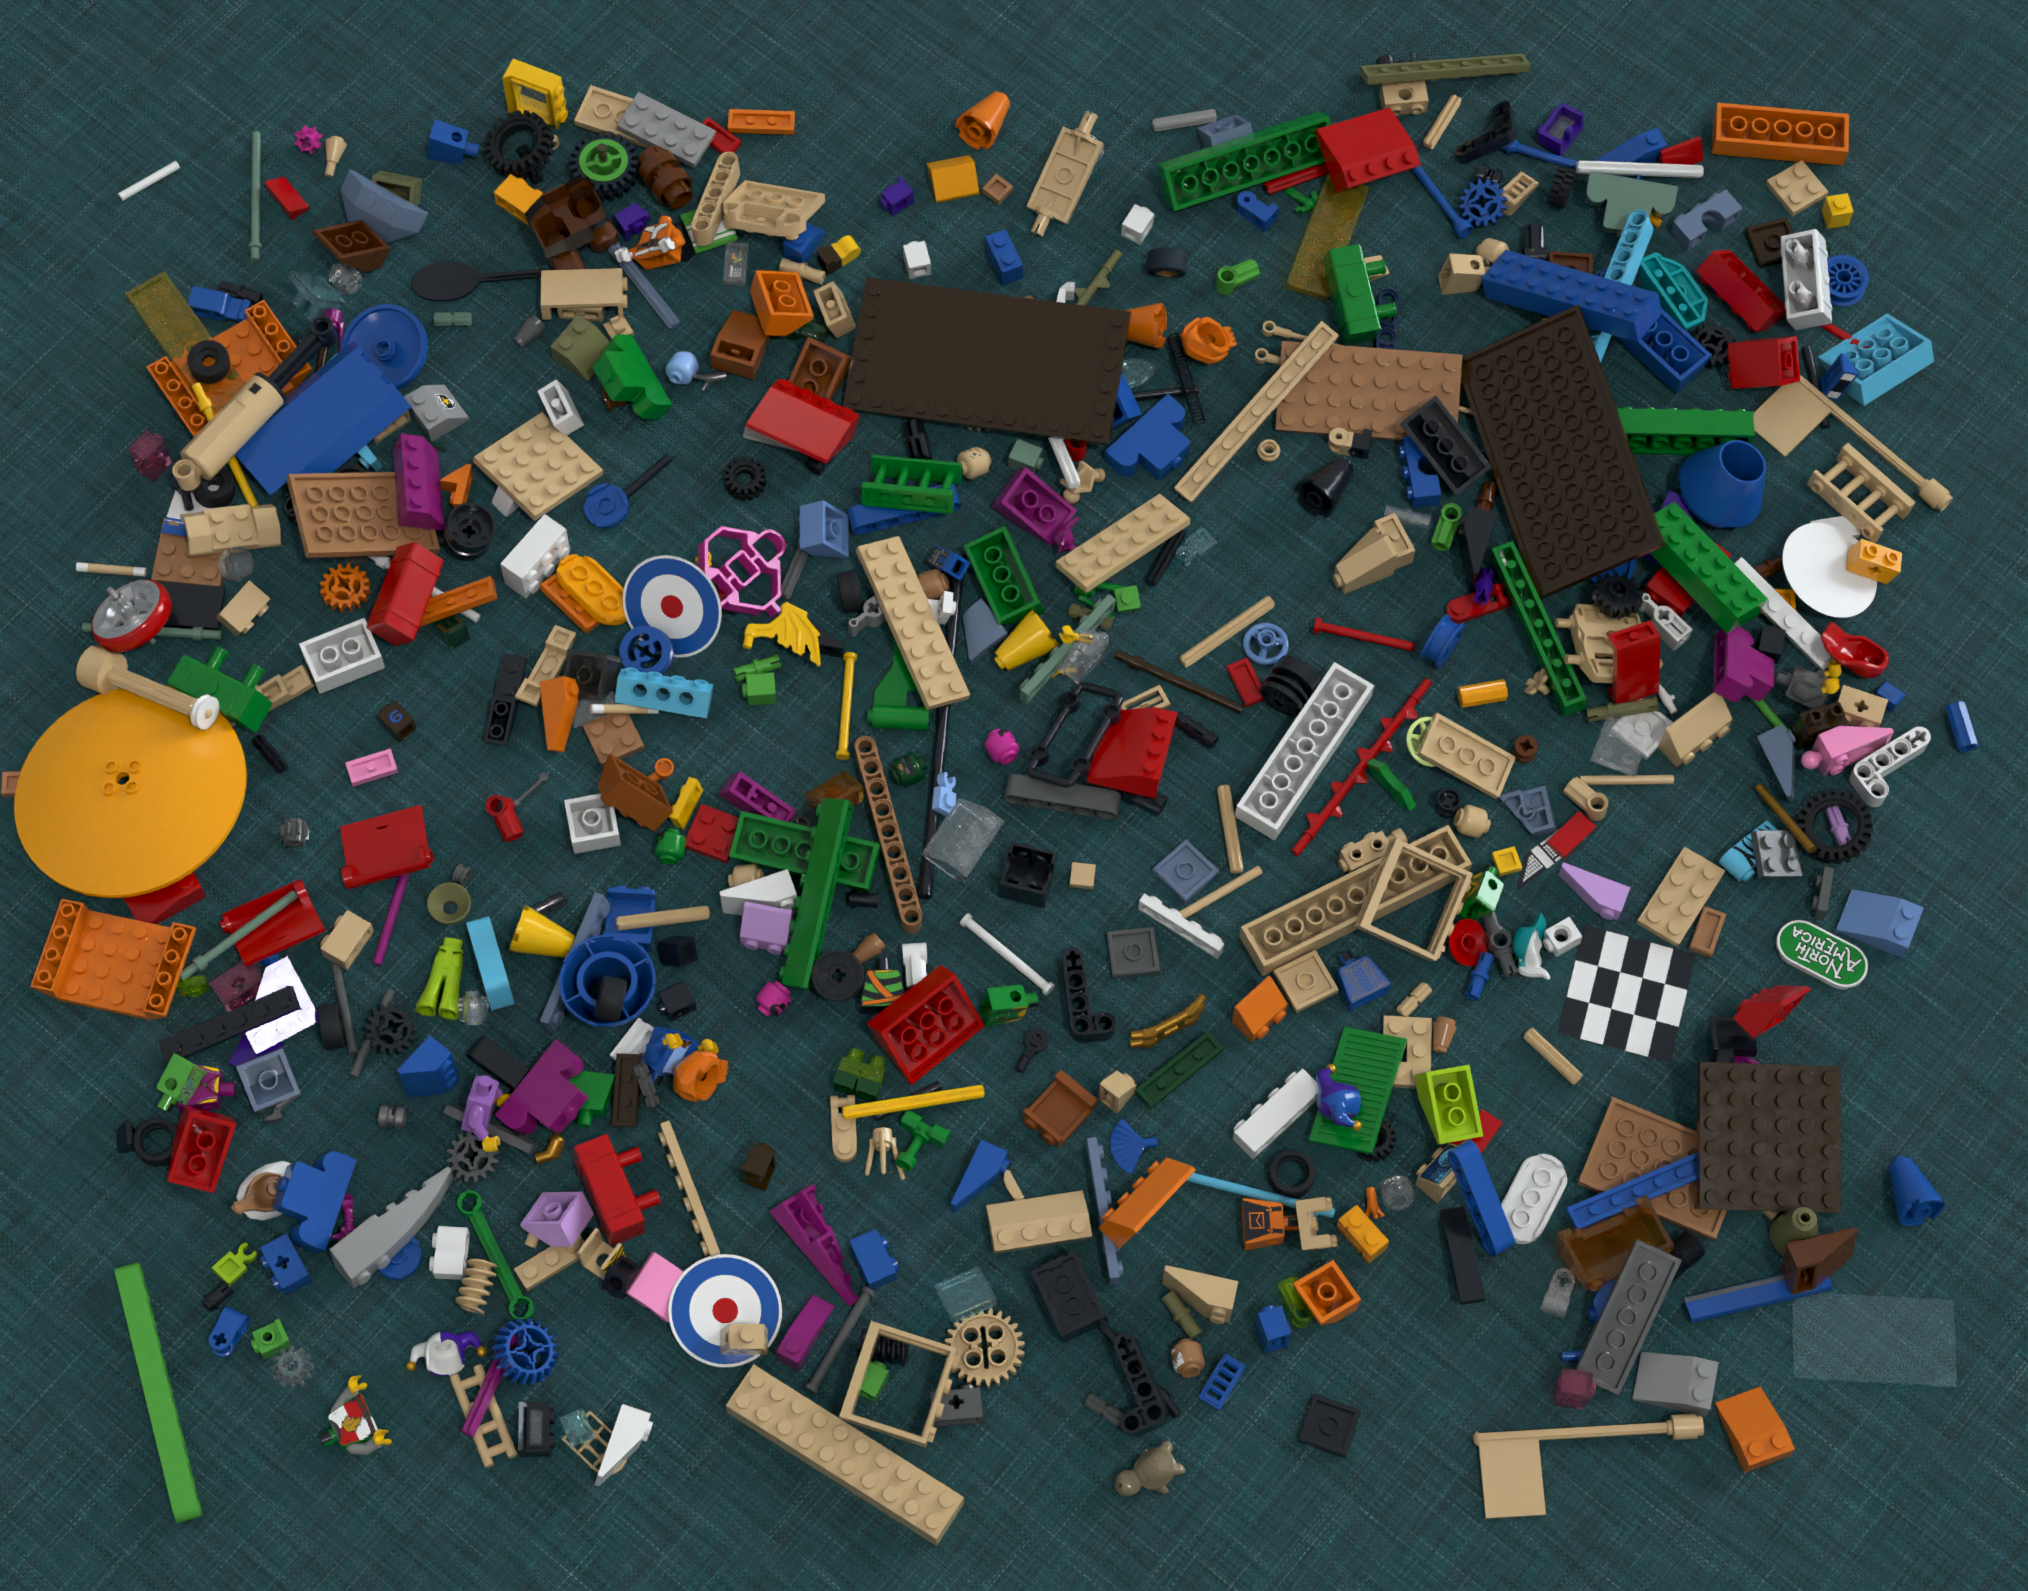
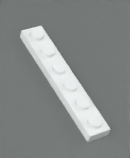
M1741 557L1735 565L1768 598L1761 612L1775 626L1786 630L1785 636L1819 670L1823 669L1824 671L1828 667L1827 664L1834 660L1825 651L1820 639L1821 635Z

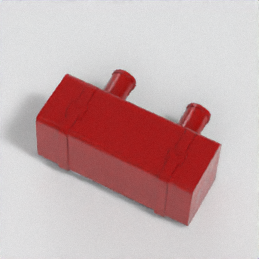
M416 542L398 546L391 559L389 569L384 577V582L369 616L366 628L395 646L413 642L417 631L420 629L421 620L436 581L441 574L440 570L444 560Z
M608 1134L575 1146L573 1149V1161L578 1170L577 1173L579 1178L582 1179L601 1224L602 1232L605 1234L609 1245L613 1246L642 1235L644 1233L645 1220L641 1211L661 1204V1200L656 1189L634 1197L622 1169L642 1161L639 1148L636 1146L616 1154Z

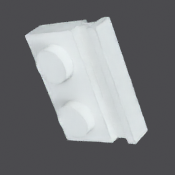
M638 1018L611 1052L610 1058L616 1060V1053L641 1054L642 1063H644L643 1056L646 1051V1045L649 1043L654 1028Z

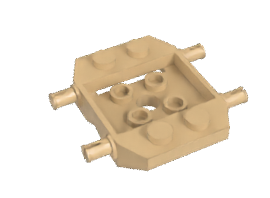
M1576 604L1568 619L1556 618L1554 622L1556 628L1570 629L1577 655L1566 654L1564 657L1565 664H1577L1592 682L1613 683V659H1596L1595 656L1599 658L1613 657V649L1607 641V634L1640 624L1641 621L1637 613H1631L1630 617L1618 619L1601 613L1599 608L1594 605ZM1660 659V669L1663 665L1662 659Z

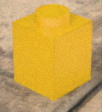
M1848 193L1826 197L1821 210L1827 229L1849 226L1854 213Z

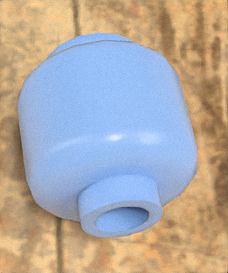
M687 351L677 352L672 356L665 370L668 378L673 383L686 385L693 379V374L697 373L699 364L692 353Z

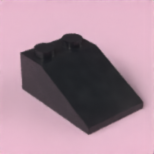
M1471 506L1469 513L1463 514L1457 537L1461 538L1459 548L1468 592L1473 593L1497 514Z

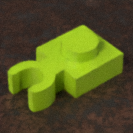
M246 1242L240 1245L236 1255L229 1251L212 1267V1271L222 1281H225L228 1287L247 1272V1267L244 1264L252 1263L257 1258L256 1251L251 1255L244 1254V1251L248 1249Z

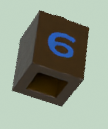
M396 700L391 704L385 705L378 714L380 725L398 743L416 729L414 719Z

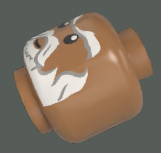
M1182 1339L1171 1349V1359L1176 1373L1190 1378L1197 1376L1204 1368L1203 1350L1198 1342Z

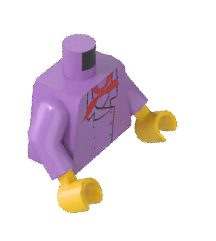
M486 1075L476 1076L467 1100L461 1130L474 1133L479 1140H483L484 1151L493 1152L498 1151L497 1146L500 1145V1140L498 1136L488 1137L487 1127L496 1099L497 1106L501 1108L512 1093L502 1094L503 1091L499 1088V1082Z

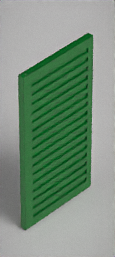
M1344 1027L1333 1061L1336 1071L1334 1074H1330V1077L1335 1082L1351 1084L1359 1091L1361 1097L1360 1110L1356 1117L1351 1120L1360 1121L1362 1127L1359 1131H1355L1351 1127L1337 1125L1333 1120L1324 1117L1318 1110L1309 1142L1373 1154L1406 1047V1038Z

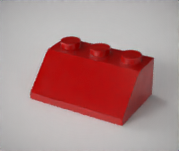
M1778 985L1769 990L1764 988L1759 994L1755 993L1749 1000L1745 999L1736 1008L1739 1012L1733 1019L1754 1039L1781 1023L1811 989L1808 986Z

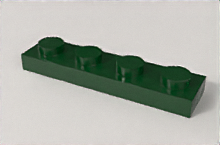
M1207 1031L1137 1087L1135 1093L1151 1110L1222 1053L1224 1048Z

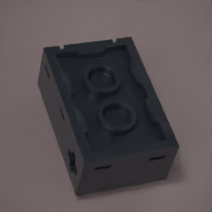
M1075 1250L1067 1253V1257L1063 1255L1040 1266L1041 1269L1037 1267L1030 1271L1063 1343L1108 1323L1105 1312Z

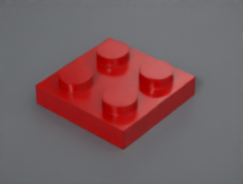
M701 804L686 836V849L727 864L730 859L729 855L739 817Z

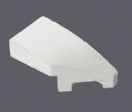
M1067 282L1059 289L1056 302L1065 303V300H1074L1075 282Z

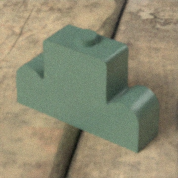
M1590 171L1585 199L1591 206L1606 204L1601 229L1604 232L1617 234L1616 237L1620 238L1628 217L1633 211L1644 210L1648 214L1649 219L1651 212L1659 218L1669 216L1675 206L1678 186Z

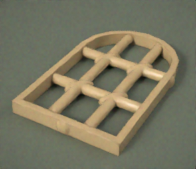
M589 1411L562 1438V1441L588 1464L590 1469L599 1473V1470L595 1467L599 1463L602 1464L605 1452L598 1454L589 1444L594 1439H598L607 1448L608 1443L599 1434L606 1429L612 1435V1431ZM590 1415L601 1425L598 1430H593L585 1422ZM581 1424L593 1434L588 1440H584L575 1432ZM571 1434L583 1444L578 1450L566 1440ZM584 1449H588L598 1458L593 1465L580 1454ZM627 1459L611 1475L616 1474L617 1472L622 1470L627 1462Z

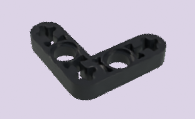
M1508 101L1500 102L1492 109L1494 130L1467 141L1455 149L1454 153L1461 164L1471 162L1509 145L1517 138L1515 114Z

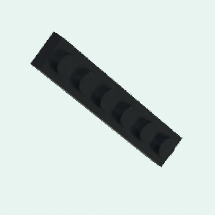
M288 986L161 1040L159 1043L168 1064L174 1053L185 1059L300 1010L301 1007L294 987Z

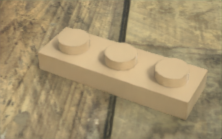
M579 1235L572 1247L550 1246L514 1268L526 1291L579 1260L577 1252L585 1241Z

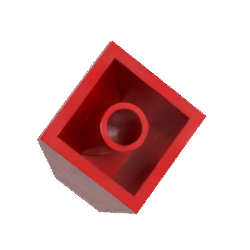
M1797 336L1728 343L1727 358L1730 364L1728 378L1731 388L1782 386L1800 381Z

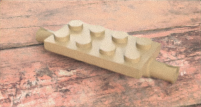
M1089 111L1084 112L1080 125L1075 130H1070L1066 127L1062 128L1026 206L1028 209L1038 213L1030 232L1035 235L1039 234V237L1044 236L1050 220L1054 219L1068 225L1104 144L1093 139L1090 134L1098 118L1092 112L1091 114H1089Z

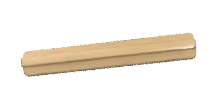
M1221 785L1217 788L1230 872L1236 874L1243 872V862L1231 790L1229 785Z
M708 906L619 916L616 918L617 930H627L706 920L710 917V911Z

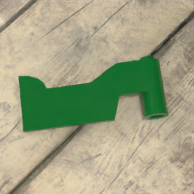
M895 638L893 666L875 689L873 709H868V723H872V728L928 731L929 710H926L925 707L907 706V693L916 691L917 688Z

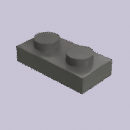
M1824 867L1822 873L1816 876L1814 888H1818L1817 896H1813L1811 909L1814 910L1813 918L1823 920L1827 913L1834 868Z

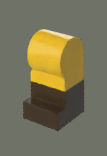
M850 235L842 237L837 243H833L826 248L822 246L816 250L817 262L827 276L856 259L861 253V249Z

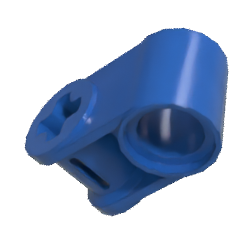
M225 1307L222 1310L208 1339L216 1356L225 1358L234 1352L241 1336L248 1328L250 1316L229 1307Z

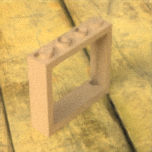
M1397 838L1390 839L1354 927L1425 960L1437 961L1441 953L1445 951L1443 944L1446 937H1449L1454 929L1453 920L1455 915H1458L1462 910V898L1471 888L1470 883L1472 880L1470 879L1473 873ZM1400 853H1404L1457 878L1427 950L1371 925Z
M871 1321L839 1415L840 1419L927 1447L928 1441L933 1442L937 1428L933 1427L936 1417L941 1418L945 1404L941 1403L943 1395L949 1394L953 1380L949 1379L951 1370L956 1371L960 1361V1356H957V1348ZM879 1335L947 1357L921 1436L853 1414Z

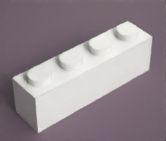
M1304 1069L1298 1073L1293 1072L1285 1080L1286 1084L1281 1089L1278 1087L1269 1094V1100L1264 1105L1258 1104L1251 1111L1252 1116L1248 1120L1242 1119L1234 1127L1233 1140L1252 1159L1256 1158L1317 1101L1319 1093L1317 1082Z

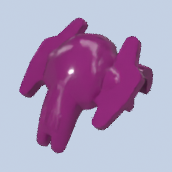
M1076 517L1068 520L1056 531L1054 540L1059 548L1058 554L1067 550L1071 552L1077 548L1074 545L1072 528L1081 518Z
M345 1194L342 1202L344 1227L341 1228L337 1235L330 1236L331 1240L340 1242L356 1229L354 1228L352 1194Z

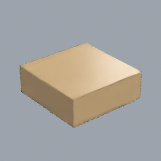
M1072 862L1070 887L1093 889L1096 865Z

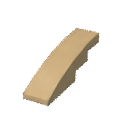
M300 665L283 677L278 674L264 684L256 685L255 689L272 702L270 708L272 710L294 699L315 685L306 667ZM228 720L232 727L237 725L234 722Z

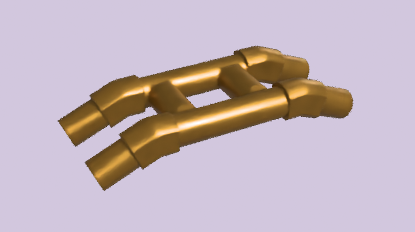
M1200 993L1188 1007L1159 1024L1142 1030L1130 1031V1048L1153 1047L1159 1041L1185 1027L1193 1025L1206 1008L1204 1003L1207 998Z

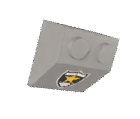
M423 385L404 396L411 405V408L408 409L410 415L430 442L435 441L469 420L468 415L445 385Z

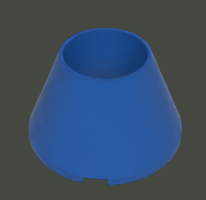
M1732 440L1698 451L1690 455L1679 469L1677 483H1680L1682 491L1680 496L1688 509L1703 522L1721 529L1723 527L1743 528L1752 523L1762 509L1766 464L1758 449L1741 440Z
M610 934L591 937L575 946L564 959L558 979L560 995L567 1009L582 1022L597 1027L619 1026L635 1019L649 1005L656 986L654 965L647 952L633 940L614 937V935ZM604 975L624 979L630 985L628 992L625 994L618 1022L598 1019L594 1016L596 1000L592 999L588 993L595 983L602 980Z

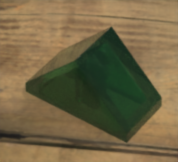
M456 614L432 622L433 627L450 651L470 639L465 621Z

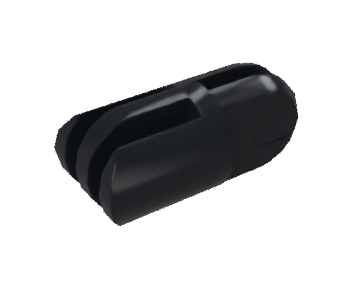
M916 418L907 421L904 425V431L910 458L933 460L929 438L926 435L923 423Z

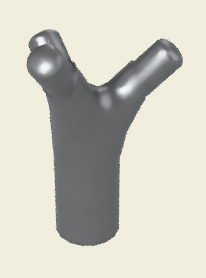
M725 371L712 374L696 373L693 374V378L705 381L701 388L704 392L710 384L727 380V375Z

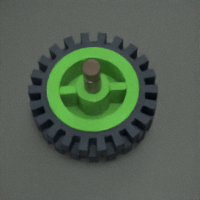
M599 131L600 137H596L595 133H591L590 140L586 136L581 139L582 144L577 142L575 150L572 149L569 163L572 180L588 176L601 201H605L606 195H609L610 200H614V194L616 193L620 198L623 196V190L628 193L631 190L630 185L635 186L636 178L638 179L639 162L633 144L630 145V141L627 138L623 141V136L620 134L615 138L614 132L609 131L608 136H604V131Z

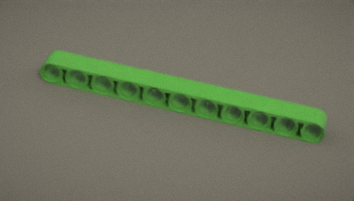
M140 1262L115 1268L114 1271L172 1511L178 1524L201 1517L202 1511Z

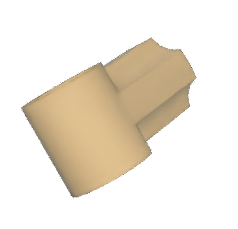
M1578 777L1573 778L1563 790V793L1585 811L1588 819L1592 821L1602 820L1606 815L1608 807L1607 797L1602 793L1595 792ZM1596 804L1601 806L1602 808L1594 809L1592 805Z

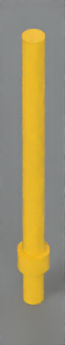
M196 383L192 385V389L199 401L197 404L200 411L204 412L209 422L215 416L212 409L214 406L211 399L207 398L201 384ZM234 455L228 461V464L249 506H257L258 503Z

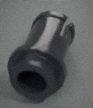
M857 890L850 892L849 906H853L855 909L856 906L877 908L878 893L857 892Z
M225 1281L221 1282L208 1296H203L202 1304L208 1311H217L219 1309L218 1306L234 1293L230 1286L227 1288L228 1284Z

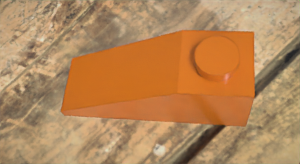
M565 676L539 682L547 750L562 753L565 750L578 704L577 694L579 689L576 679Z

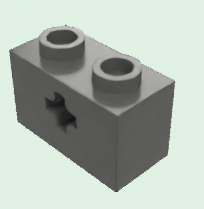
M964 1385L959 1387L958 1390H950L948 1395L944 1394L941 1403L945 1404L941 1418L936 1417L933 1427L983 1423L980 1387L974 1388V1385ZM930 1392V1403H931V1404H932V1401H933L935 1392ZM954 1401H958L959 1409H954Z

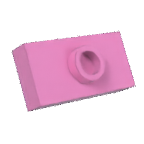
M391 748L346 762L353 787L398 773Z

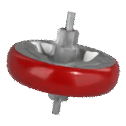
M148 579L130 582L117 590L108 587L107 591L110 595L101 603L92 619L91 630L95 641L105 650L116 653L136 649L148 641L151 645L155 644L156 640L153 637L166 624L172 609V600L168 591L160 583Z

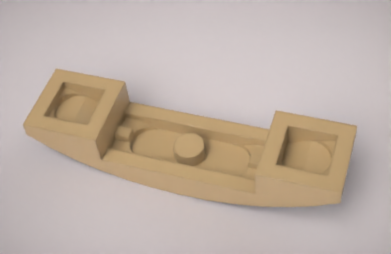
M557 625L554 626L545 642L544 651L528 679H524L515 695V699L536 707L540 704L542 700L539 682L558 677L574 643L575 632Z

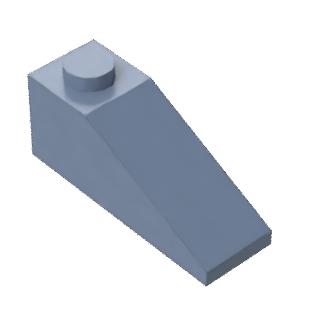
M1782 724L1757 736L1790 803L1794 801L1795 748L1792 743L1796 742L1791 729L1786 731Z

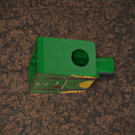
M1022 985L987 988L979 1004L985 1027L1022 1019L1027 1008L1038 1006V997L1036 992L1025 994Z

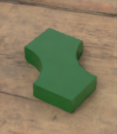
M1371 759L1367 762L1375 781L1390 793L1398 806L1409 811L1416 807L1407 786L1402 784L1393 775L1387 764L1376 759Z

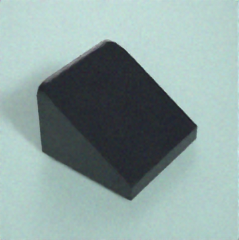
M130 1121L123 1123L116 1131L118 1153L135 1152L133 1146L135 1128Z

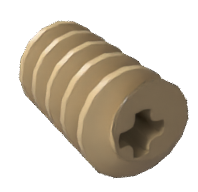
M469 1259L467 1263L472 1268L465 1269L464 1273L468 1277L461 1280V1283L466 1287L459 1288L458 1292L462 1296L456 1297L455 1302L466 1311L484 1314V1311L478 1307L479 1305H487L482 1296L490 1295L485 1286H493L488 1277H496L497 1274L491 1271V1268L498 1266L482 1259Z

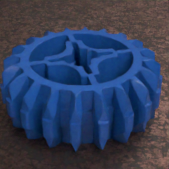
M518 1318L515 1320V1323L510 1321L506 1324V1327H502L499 1330L500 1335L494 1338L497 1344L492 1347V1350L498 1354L494 1355L492 1360H499L500 1364L496 1366V1369L503 1368L502 1377L510 1375V1383L518 1380L519 1385L522 1386L527 1382L529 1385H534L536 1381L542 1382L545 1376L551 1375V1368L556 1367L557 1363L553 1359L558 1358L559 1353L553 1350L558 1347V1344L551 1341L555 1336L554 1334L548 1336L546 1333L549 1327L540 1328L541 1321H536L533 1324L531 1318H527L525 1321L522 1318ZM513 1335H516L515 1348L510 1350V1341ZM524 1348V1350H527V1352L531 1353L527 1355V1353L525 1354L523 1351H519ZM541 1353V1362L538 1368L535 1369L536 1355Z

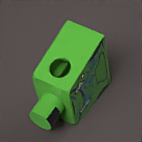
M174 1053L156 1088L164 1093L157 1107L170 1113L177 1101L186 1105L207 1072Z

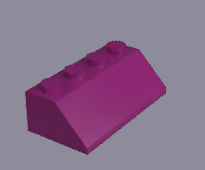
M400 434L393 447L399 525L443 531L444 518L438 451L423 436Z

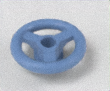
M1259 623L1252 626L1246 632L1243 638V648L1248 658L1260 665H1273L1283 655L1287 654L1289 641L1286 633L1279 626L1272 623ZM1251 637L1258 642L1260 647L1259 656L1255 655L1250 648ZM1282 645L1281 651L1276 656L1265 658L1267 651L1273 646Z

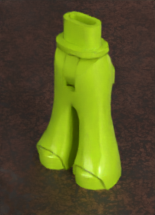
M449 937L444 938L443 946H439L434 958L426 987L416 1003L415 1012L428 1017L436 1016L440 988L445 981L438 1009L439 1016L448 1020L460 1019L459 986L464 953L461 949L462 940Z

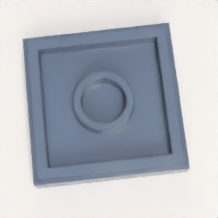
M1187 839L1152 869V872L1185 904L1219 874V870Z

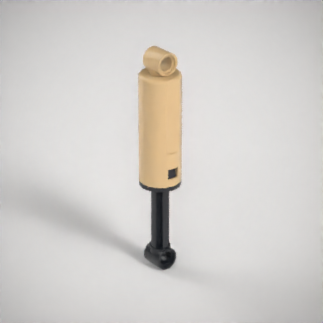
M319 316L313 319L310 324L311 331L309 335L268 377L260 372H256L181 450L182 460L176 462L172 469L173 475L181 489L191 491L199 486L201 478L211 480L286 402V396L281 389L321 347H330L337 341L338 335L329 317Z

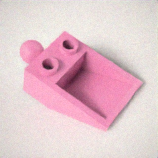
M1835 727L1818 735L1812 750L1802 755L1801 763L1806 769L1818 767L1823 777L1828 774L1832 776L1839 774L1845 767L1861 761L1887 745L1894 731L1892 728Z

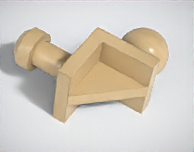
M1079 461L1077 474L1080 479V486L1071 489L1068 487L1066 479H1061L1060 483L1066 487L1063 492V498L1069 504H1074L1079 500L1080 493L1091 492L1094 480L1102 482L1105 479V472L1102 468L1093 469L1084 461Z

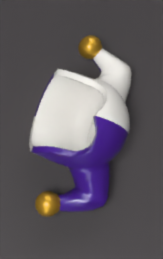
M442 1331L432 1335L427 1342L419 1343L412 1348L410 1361L406 1363V1369L408 1371L416 1370L417 1361L425 1358L426 1367L431 1374L451 1376L461 1371L464 1367V1350L473 1347L476 1349L479 1357H484L487 1354V1349L482 1346L479 1338L473 1331L458 1335Z

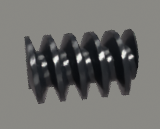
M863 1328L860 1334L857 1358L867 1335L866 1328ZM880 1336L872 1360L877 1361L881 1355L883 1363H887L891 1357L893 1365H896L899 1359H901L902 1366H906L910 1345Z

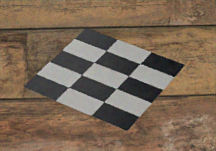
M1585 925L1558 1032L1670 1062L1695 954Z

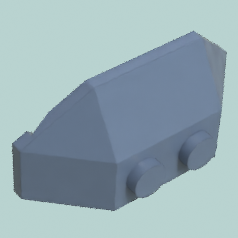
M351 169L340 189L348 221L363 220L386 243L419 233L429 214Z

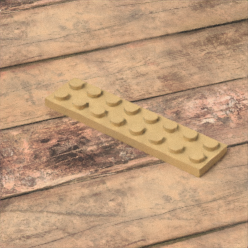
M897 536L858 546L856 553L926 710L967 700L970 697L968 688L900 537Z

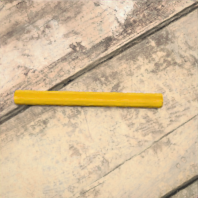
M975 1085L842 1107V1115L844 1119H853L983 1098L985 1092L983 1085Z

